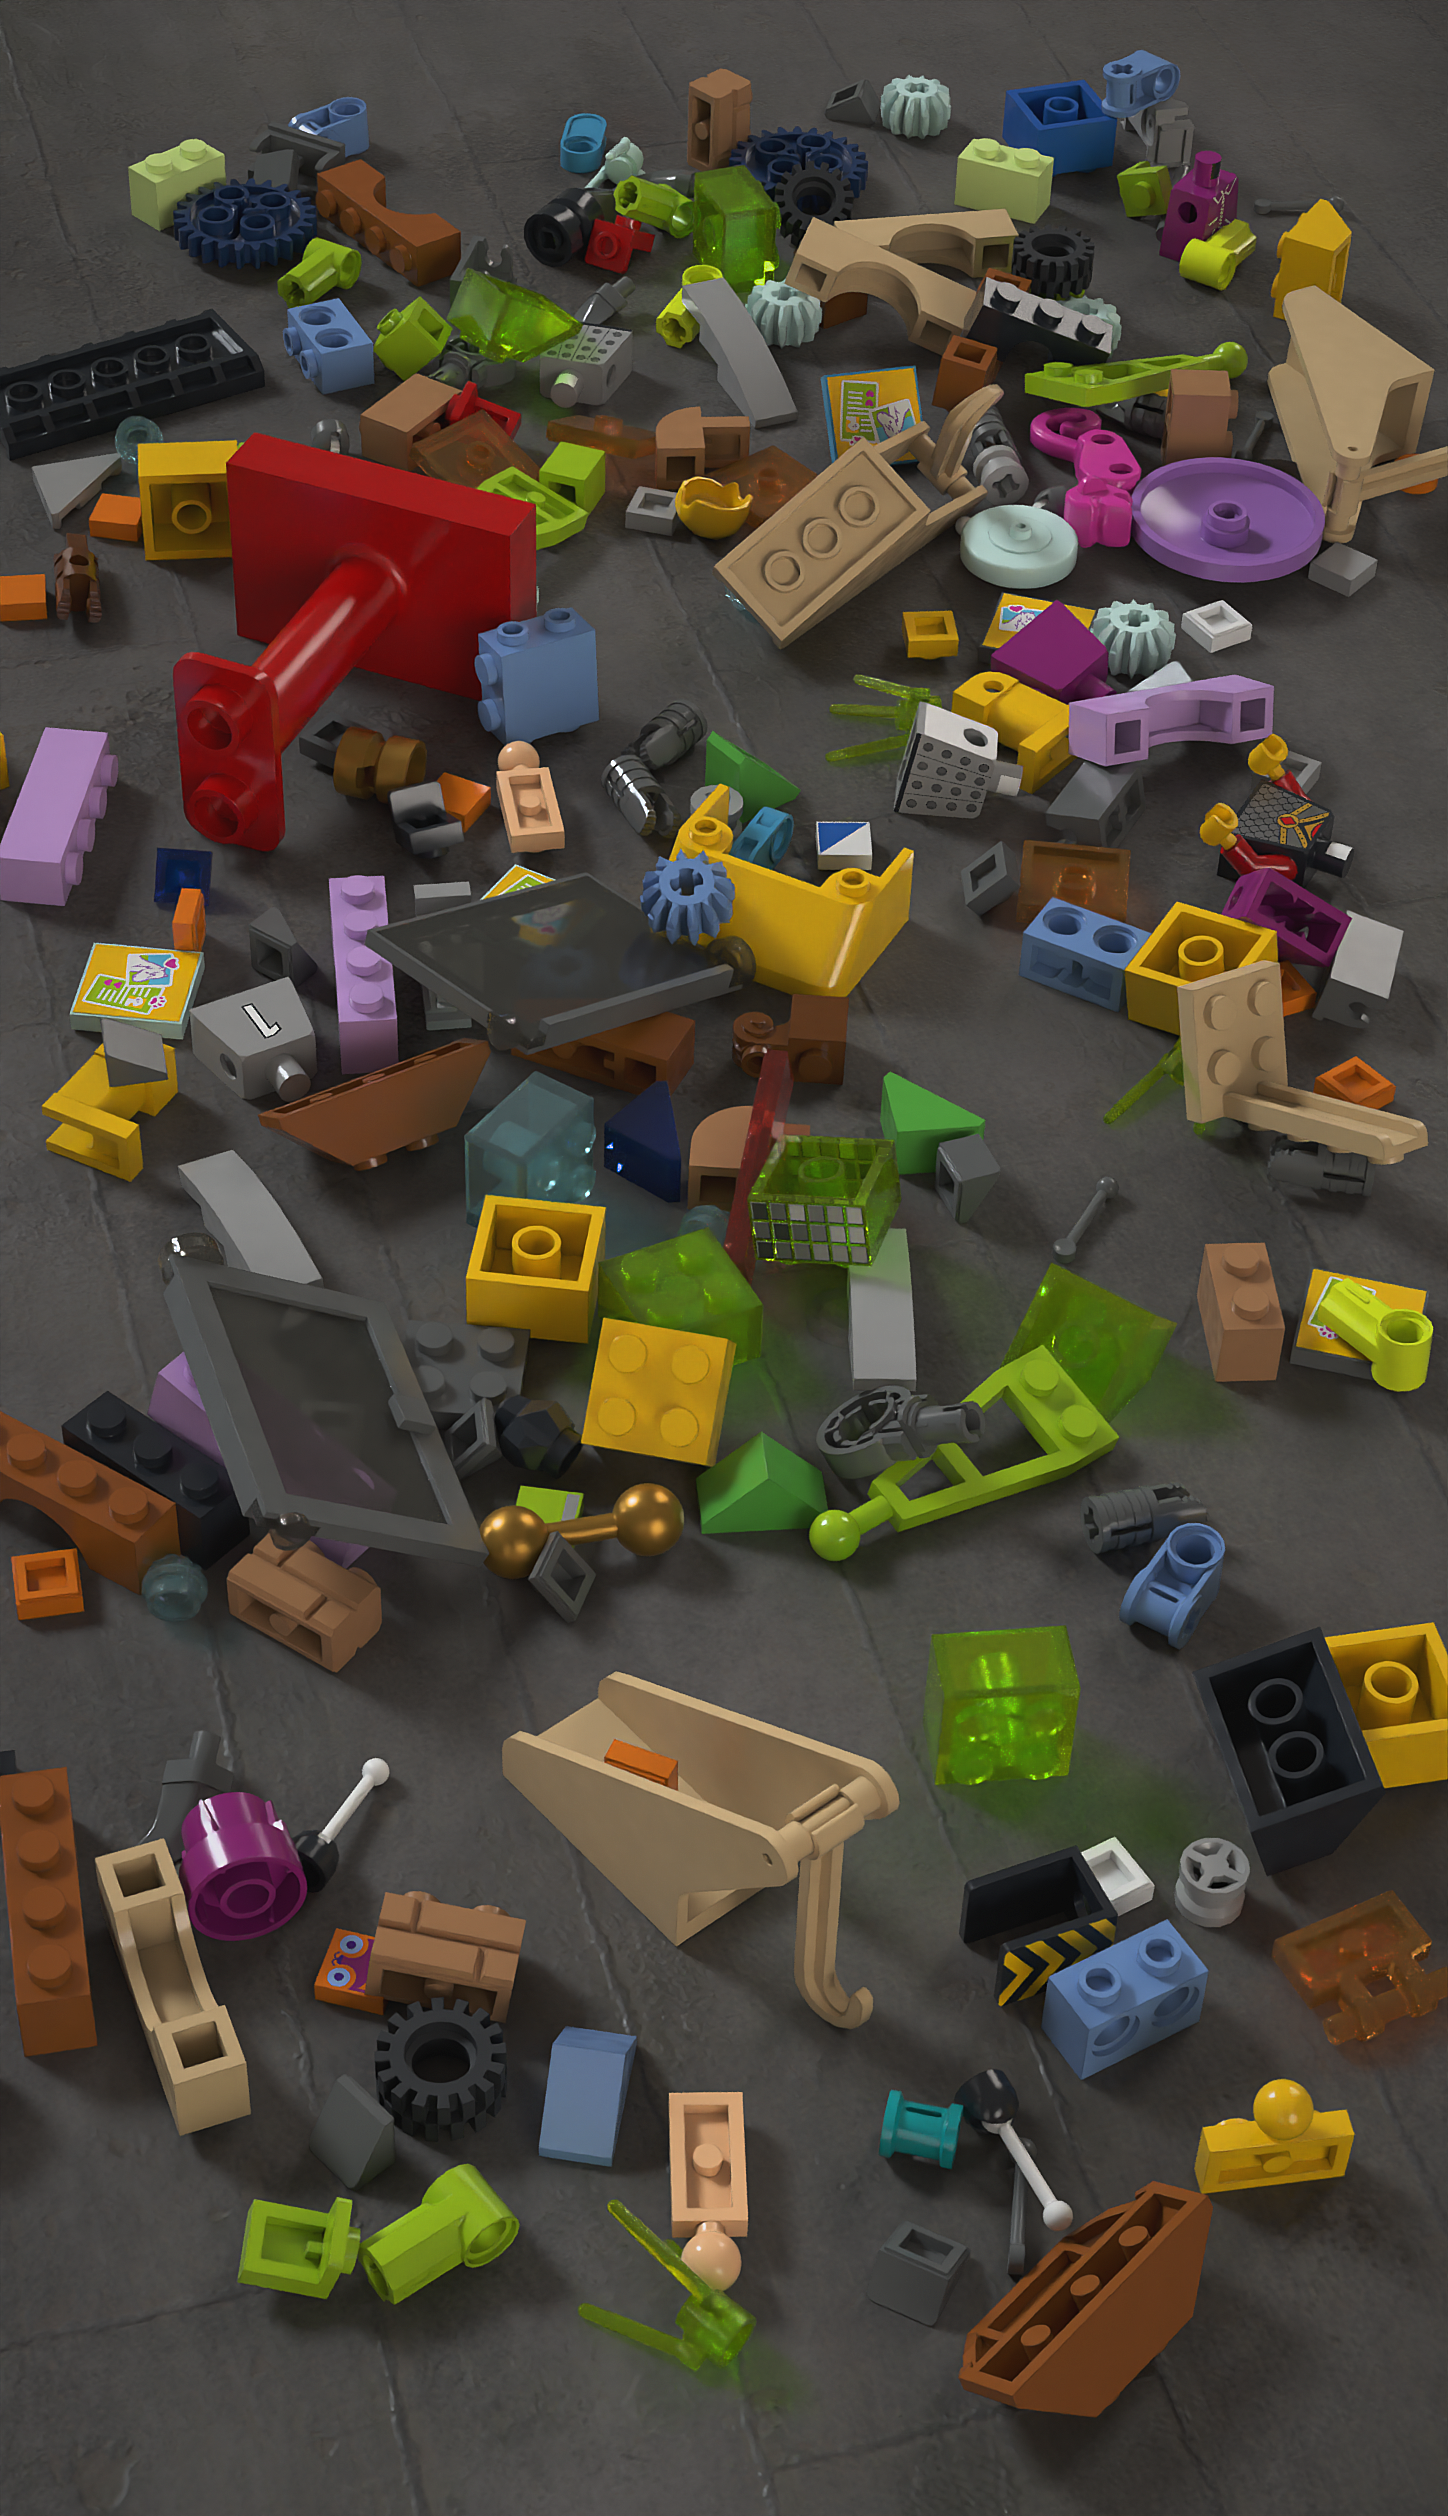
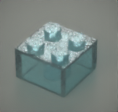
M535 1071L465 1134L466 1223L478 1229L485 1195L570 1204L583 1201L590 1194L596 1180V1172L593 1169V1143L596 1138L594 1098Z

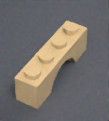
M1006 209L834 221V227L915 264L936 263L960 269L972 278L984 277L988 268L1011 274L1014 239L1019 237Z
M815 217L812 218L800 243L784 283L825 303L834 296L847 292H862L874 295L889 303L901 315L907 328L909 341L942 356L953 335H961L964 327V318L976 296V291Z
M159 1839L95 1858L101 1910L179 2135L182 2136L250 2115L247 2064L226 2006L217 2005L207 1982L194 1940L184 1891L165 1839Z

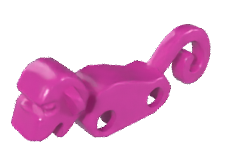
M1058 408L1041 413L1030 424L1031 443L1044 454L1074 463L1078 485L1066 492L1064 520L1075 530L1078 537V545L1087 548L1098 542L1106 547L1127 546L1131 538L1132 494L1136 488L1137 481L1140 480L1142 469L1124 439L1112 431L1101 430L1102 420L1091 410Z

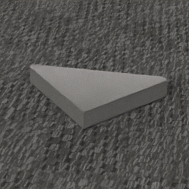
M120 453L32 467L34 484L53 529H60L63 517L74 507L77 509L82 508L102 490L101 483L107 477L121 474Z

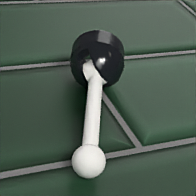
M373 1758L364 1764L362 1769L363 1778L322 1833L318 1830H304L292 1838L307 1881V1892L315 1893L321 1891L334 1875L339 1862V1852L333 1840L373 1786L381 1785L388 1779L389 1767L384 1760Z
M998 2069L987 2070L973 2076L959 2088L954 2098L955 2104L964 2106L962 2115L964 2120L981 2134H999L1045 2208L1043 2220L1046 2226L1053 2231L1067 2229L1073 2220V2212L1070 2206L1055 2198L1012 2128L1019 2108V2100L1006 2074Z

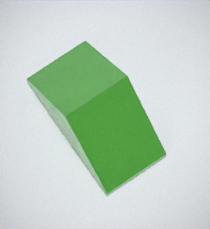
M714 731L707 738L705 786L723 784L740 793L743 797V813L739 818L741 823L753 819L763 807L775 809L794 800L801 790L771 766Z
M891 1071L883 1077L880 1122L885 1142H892L894 1159H890V1161L895 1162L896 1175L935 1172L939 1143L979 1134L982 1140H984L985 1119Z
M763 1432L758 1433L696 1478V1493L702 1534L810 1528L818 1515L828 1511L822 1471Z

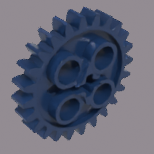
M795 126L793 132H787L782 127H778L775 134L762 130L761 138L748 135L747 142H737V149L731 150V158H729V178H731V187H738L739 196L749 195L748 202L750 203L762 200L763 208L766 209L774 205L777 183H781V176L786 171L792 174V166L800 164L803 171L806 170L807 161H814V169H820L822 162L829 164V173L832 174L835 168L842 171L841 181L848 178L851 183L850 191L853 190L854 198H859L860 190L866 189L868 161L865 160V152H858V144L847 145V137L833 139L832 131L821 135L817 134V128H812L807 133L802 132L799 126ZM816 195L803 196L796 203L801 212H803L804 208H811L815 213H819L820 206H826L830 209L829 202Z
M250 178L246 184H239L236 179H231L230 185L226 186L219 182H214V189L212 190L198 187L199 195L187 193L186 201H178L177 210L173 211L175 241H179L180 249H189V256L191 258L202 255V263L205 264L215 259L219 260V267L221 268L229 262L235 263L237 269H242L245 263H251L256 269H259L261 262L264 261L274 266L278 265L277 258L279 257L291 261L293 260V252L304 254L306 245L314 239V236L318 235L316 206L311 205V198H301V190L288 192V184H282L276 188L272 187L271 180L257 185L254 178Z

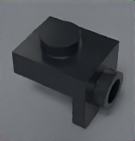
M432 779L388 791L387 798L396 842L413 855L418 854L419 858L439 857L450 851L449 846L465 842L461 821L445 811L441 785L436 780Z

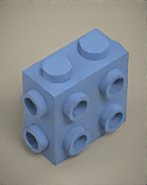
M572 607L567 609H551L542 616L521 622H505L499 625L497 629L478 634L479 655L475 657V670L482 688V701L478 703V715L484 729L488 732L491 731L505 746L514 741H524L530 744L535 739L558 732H571L578 729L581 725L599 720L595 629Z

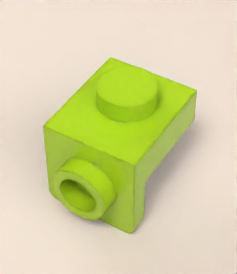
M1143 161L1117 175L1120 195L1127 217L1167 214L1172 190L1167 166L1151 167L1148 161Z
M337 2197L329 2213H323L254 2199L247 2215L237 2282L327 2299L340 2274H351L356 2263L361 2232L360 2228L349 2226L352 2200Z

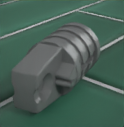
M1150 393L1123 401L1101 404L1097 406L1096 411L1102 418L1128 431L1138 432L1141 435H1149L1152 438L1162 440L1167 397H1160L1158 394Z

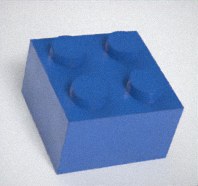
M1085 80L1007 90L1002 138L1009 147L1016 149L1030 148L1038 151L1041 155L1053 157L1052 178L1057 174L1075 171L1089 173L1096 170V168L1113 165L1117 118L1107 116L1102 112V100Z

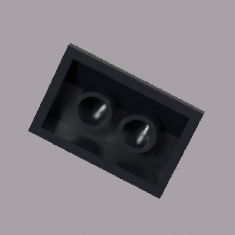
M1319 1626L1193 1671V1677L1266 1876L1268 1877L1333 1854L1386 1792L1321 1627Z

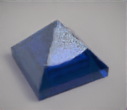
M157 848L154 902L177 904L181 889L189 888L201 889V893L204 894V906H209L213 852Z

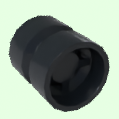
M579 188L566 189L527 219L524 226V239L527 248L534 258L542 264L550 267H561L588 246L595 219L605 221L601 206L585 190Z

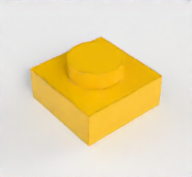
M952 611L903 612L902 633L908 658L936 659L939 657L958 656L959 638Z

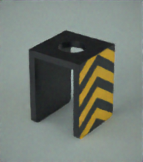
M1077 1845L969 1880L964 1886L959 1935L965 1944L1064 1912L1069 1920L1068 1922L1006 1942L1000 1947L994 1998L999 2006H1005L1046 1992L1049 1976L1113 1946L1118 1913ZM1083 1895L1089 1904L1092 1914H1087Z

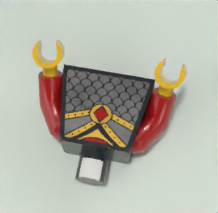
M1269 735L1250 752L1248 758V765L1252 771L1259 775L1268 774L1271 780L1268 782L1261 779L1237 814L1224 803H1217L1205 814V822L1200 827L1201 839L1204 843L1211 846L1221 844L1217 876L1238 881L1243 875L1270 867L1304 889L1317 870L1345 878L1353 861L1354 848L1331 841L1335 818L1332 811L1313 802L1304 793L1291 770L1284 771L1280 763L1288 756V748L1284 740L1278 735Z

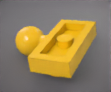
M1277 2079L1265 2084L1257 2093L1253 2104V2113L1256 2121L1234 2118L1222 2121L1215 2126L1202 2127L1194 2167L1202 2194L1341 2177L1345 2175L1355 2134L1347 2109L1320 2113L1314 2110L1312 2099L1303 2086L1292 2080Z

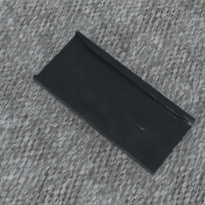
M208 309L200 315L178 321L172 319L166 321L164 325L136 333L133 330L126 332L122 337L97 344L87 343L79 349L54 356L44 355L36 361L11 368L6 366L0 368V441L6 447L7 458L10 461L265 387L264 368L259 355L213 309Z

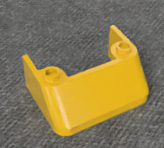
M719 784L681 826L669 861H676V857L680 849H682L688 859H694L704 850L707 857H709V864L723 862V866L727 870V878L731 879L735 887V899L732 904L733 915L730 918V923L719 924L720 931L716 938L705 933L699 934L697 943L705 948L702 957L703 963L714 967L728 964L734 968L733 974L790 995L805 994L847 997L909 920L914 851L903 848L880 877L858 868H846L829 876L821 887L728 855L733 845V833L728 826L729 786Z

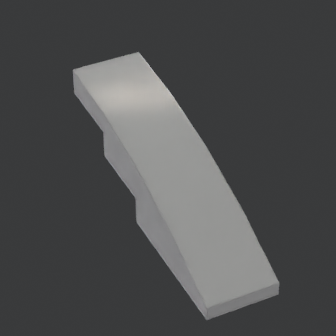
M725 278L682 286V303L700 324L699 341L718 364L717 381L745 416H749L752 426L757 429L797 420L798 411L762 334L744 304Z
M234 1150L178 1166L182 1188L200 1205L205 1228L224 1246L228 1267L324 1288L320 1273L281 1208L256 1174ZM258 1298L266 1307L280 1304L279 1302Z
M846 1227V1246H848L850 1263H847L848 1342L853 1390H874L881 1386L897 1385L909 1391H916L913 1300L906 1229L864 1228L866 1244H850L849 1230ZM851 1246L867 1247L869 1264L853 1263Z

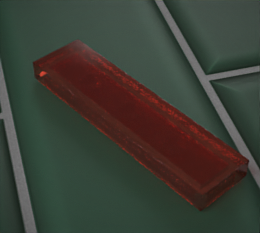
M768 1049L767 1053H764L721 1256L727 1283H729L730 1287L751 1289L758 1256L756 1241H761L760 1238H755L753 1221L765 1222V1220L752 1218L750 1202L766 1203L768 1208L794 1083L788 1051Z

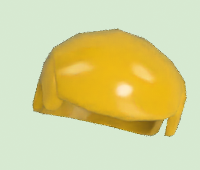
M695 476L682 482L675 498V507L681 521L695 535L718 540L735 534L741 528L749 514L753 496L748 494L745 499H742L739 485L736 482L722 486L713 479Z

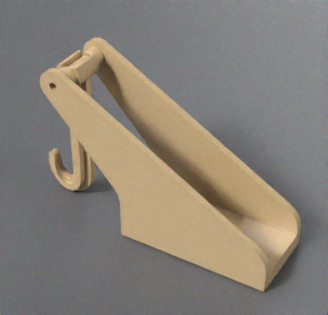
M1314 285L1292 291L1284 297L1282 309L1291 339L1286 363L1273 367L1268 374L1267 382L1292 461L1297 463L1302 483L1315 494L1323 507L1325 526L1322 539L1330 543H1347L1353 538L1362 501L1448 476V446L1373 468V466L1405 454L1416 453L1435 370Z
M998 384L988 385L960 402L947 415L936 444L927 435L931 428L925 421L875 446H872L863 436L714 566L712 575L720 583H724L771 635L775 645L780 650L785 648L947 530L960 517L966 516L987 496L988 491L983 485L975 488L965 477L968 471L961 463L971 441L974 428L990 407L1003 397L1004 391ZM910 451L920 462L917 468L942 496L948 493L953 501L931 512L894 471L890 464Z
M617 1671L600 1681L598 1698L543 1733L534 1736L519 1731L504 1740L502 1747L503 1776L676 1947L763 1888L783 1886L796 1878L799 1872L798 1862L800 1861L794 1958L796 1985L811 2009L825 2021L836 2027L853 2029L869 2020L873 2010L872 1994L867 1988L862 1987L849 1998L837 1978L835 1957L844 1841L863 1829L864 1820L884 1818L897 1810L900 1804L896 1786L882 1766L862 1756ZM616 1739L677 1760L678 1791L604 1763V1756L613 1740Z

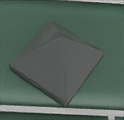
M483 1398L481 1401L479 1400L444 1433L446 1451L459 1481L503 1457L492 1402L486 1398Z
M558 1531L550 1533L528 1580L531 1588L567 1623L576 1620L596 1577V1573Z

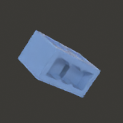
M339 298L287 309L288 328L283 330L286 351L289 356H295L301 365L305 378H311L322 395L374 384L373 342Z
M1052 897L1023 932L1019 976L1119 1012L1127 1002L1124 970L1152 933Z
M1168 1919L1049 1976L1041 2028L1080 2080H1083L1199 2022L1209 1970Z

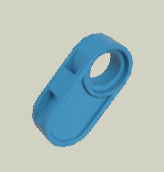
M582 113L574 115L567 120L560 142V163L563 169L573 173H588L599 168L606 147L605 132L607 123L603 117L596 114Z
M763 807L736 839L728 855L773 870L783 858L790 844L794 827L792 815L770 807Z

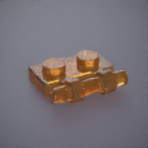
M1393 1890L1274 1941L1272 1959L1309 2009L1334 1999L1343 2010L1323 2020L1324 2032L1328 2040L1335 2046L1353 2038L1361 2042L1367 2041L1382 2034L1385 2030V2024L1407 2014L1413 2018L1421 2017L1436 2010L1438 2001L1448 1997V1968L1441 1967L1426 1974L1418 1964V1962L1428 1958L1432 1940ZM1388 1976L1396 1988L1372 1997L1365 1985Z

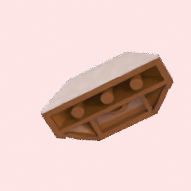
M462 1038L416 1057L258 1114L261 1126L330 1161L351 1165L356 1171L379 1166L388 1161L386 1153L405 1146L407 1151L429 1147L439 1141L438 1133L457 1126L491 1053L489 1043L486 1040Z
M1152 2181L1135 2192L1136 2200L1104 2211L1063 2237L967 2334L963 2351V2367L960 2368L958 2376L963 2389L1020 2409L1096 2418L1118 2398L1120 2392L1156 2355L1165 2349L1168 2342L1193 2317L1213 2211L1209 2196Z

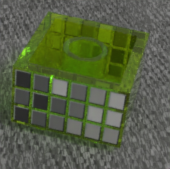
M780 1134L747 1198L756 1260L779 1261L787 1265L819 1263L836 1264L843 1268H849V1265L872 1267L902 1201L895 1140Z

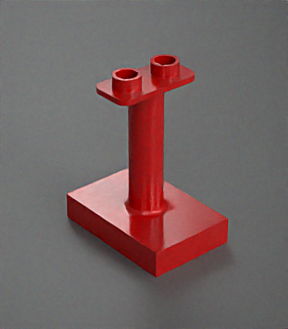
M254 432L226 462L236 623L238 636L268 643L269 646L251 666L200 652H189L184 654L173 667L183 809L189 824L206 838L217 843H234L266 852L274 850L285 837L286 831L281 754L353 667L482 701L481 682L475 670V657L479 655L478 634L497 629L499 625L505 622H521L537 617L536 504Z

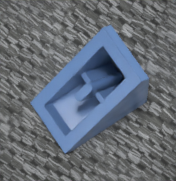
M565 2026L552 2043L539 2142V2156L612 2167L637 2046V2036Z

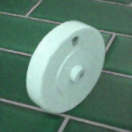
M1004 505L989 508L971 517L962 528L960 557L963 564L980 579L998 586L1016 589L1048 586L1065 578L1071 573L1076 564L1078 537L1075 530L1063 518L1041 508L1025 505Z

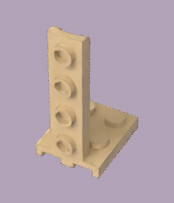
M1263 960L1177 987L1187 1120L1203 1124L1221 1117H1227L1248 1123V1128L1251 1130L1278 1131L1287 1134V1139L1291 1141L1318 1142L1327 1145V1150L1330 1152H1354L1368 1156L1370 1163L1380 1165L1398 1163L1404 1159L1405 1153L1428 1146L1427 1129L1421 1121L1288 1086L1280 963Z

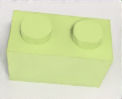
M197 138L185 140L179 146L163 153L149 155L144 161L128 167L132 215L158 231L174 225L173 211L177 210L178 201H186L187 193L199 195L198 187L212 190L214 189V182H219L226 186L224 154Z
M973 139L958 157L954 204L975 210L1006 209L1010 218L1035 224L1050 205L1054 158L1041 155L1038 151L1030 148L1016 149L999 145L993 139Z

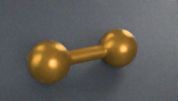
M651 1483L639 1484L626 1490L616 1501L612 1513L546 1524L537 1513L526 1507L515 1505L501 1507L488 1515L479 1528L482 1540L489 1552L483 1563L491 1572L503 1578L519 1579L529 1576L550 1533L558 1531L571 1546L617 1538L625 1549L641 1556L659 1555L672 1548L680 1538L684 1528V1512L680 1501L670 1490Z

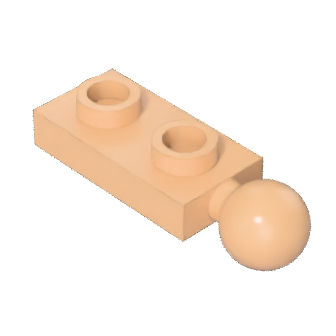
M514 741L503 747L498 756L500 771H496V788L511 853H537L544 850L565 848V831L549 767L539 768L540 760L537 751L532 745L524 741Z
M669 2093L668 2121L672 2238H692L684 2247L681 2256V2269L686 2281L700 2292L709 2294L719 2293L733 2285L741 2270V2254L737 2245L730 2237H747L748 2231L743 2093Z

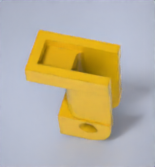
M1000 672L979 673L953 691L952 713L994 728L998 732L999 743L1018 751L1017 765L1023 766L1019 789L1033 794L1078 758L1068 754L1069 739L1066 736L1069 734V705L1021 684L1018 679ZM988 689H996V690H999L1000 692L992 693V692H988V691H986V690H988Z
M102 1043L94 1051V1055L72 1078L42 1105V1115L63 1122L46 1140L47 1150L131 1182L143 1169L139 1124L129 1120L138 1111L155 1117L178 1092L175 1048L163 1044L168 1080L109 1087L104 1045Z

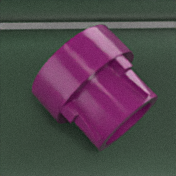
M244 1792L223 1793L204 1801L201 1799L199 1804L188 1813L181 1827V1837L185 1850L181 1852L183 1860L179 1869V1880L184 1891L188 1915L193 1926L204 1935L214 1939L239 1941L265 1935L284 1925L301 1908L307 1894V1881L295 1843L290 1837L286 1823L279 1820L273 1802L269 1800L265 1803L258 1796Z

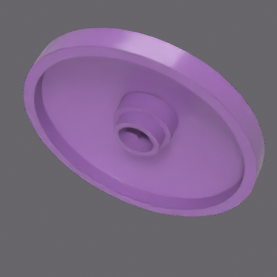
M1223 457L1182 460L1165 465L1149 473L1138 483L1132 494L1131 533L1137 544L1158 562L1194 577L1213 581L1241 583L1279 578L1305 566L1314 558L1321 546L1325 514L1318 498L1308 487L1294 477L1260 463Z

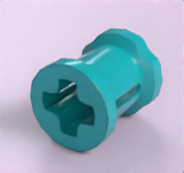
M891 2089L883 2120L879 2156L890 2158L894 2152L938 2160L940 2167L952 2169L964 2106L952 2103L948 2108L908 2101L904 2100L902 2091Z

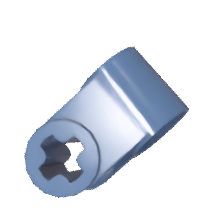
M1138 50L1123 59L1106 64L1103 68V77L1107 80L1106 98L1101 103L1102 112L1114 118H1128L1156 103L1166 101L1175 93L1179 85L1180 70L1178 66L1144 50Z
M344 97L336 99L328 105L298 114L288 124L289 127L344 143L345 157L360 154L369 148L366 103L359 98Z
M1187 1523L1176 1527L1169 1534V1537L1147 1567L1142 1569L1130 1584L1121 1604L1119 1620L1130 1626L1138 1622L1167 1636L1169 1645L1179 1650L1183 1648L1193 1635L1201 1617L1218 1595L1225 1554V1544L1221 1535L1210 1526L1200 1523Z

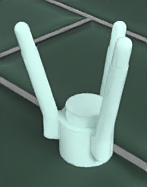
M622 138L620 143L615 145L606 154L605 165L601 167L599 173L585 188H598L606 179H610L618 184L619 181H624L631 175L639 176L645 174L641 170L644 160L641 150L633 143H630L629 138Z

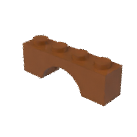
M362 159L317 173L318 193L315 200L319 214L417 287L453 275L461 260V231L436 213L405 214L387 209L385 176Z
M988 268L977 289L976 295L986 277L999 282L1011 283L1028 293L1032 280ZM953 335L941 358L932 405L946 409L950 413L952 409L974 392L992 385L1003 362L997 360L998 348Z
M0 1411V1503L4 1499H15L41 1510L59 1524L71 1537L82 1553L89 1569L141 1596L181 1556L176 1503Z
M67 1767L0 1776V1827L16 2007L24 2057L98 2046Z

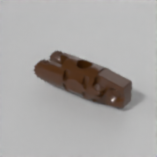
M67 533L65 540L66 549L62 550L59 554L55 553L53 557L57 618L68 620L71 611H85L87 622L98 623L102 617L98 558L88 550L86 535Z

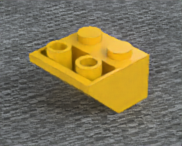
M1320 199L1307 213H1302L1297 224L1289 232H1284L1280 238L1277 247V258L1281 259L1280 270L1271 288V297L1275 298L1273 317L1286 321L1282 309L1286 294L1314 285L1341 303L1352 231L1327 200Z

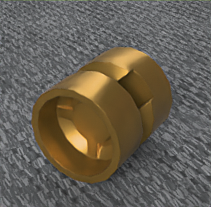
M354 726L347 728L340 740L334 762L333 779L336 792L366 800L376 793L378 801L389 804L387 798L389 790L424 782L427 765L425 743L420 740L396 735L391 736L385 741L383 734L380 732Z

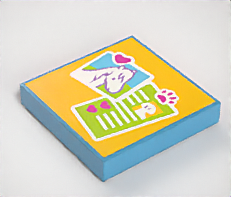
M915 365L824 375L821 377L832 463L863 436L872 446H875L923 421ZM909 451L890 464V466L920 462Z

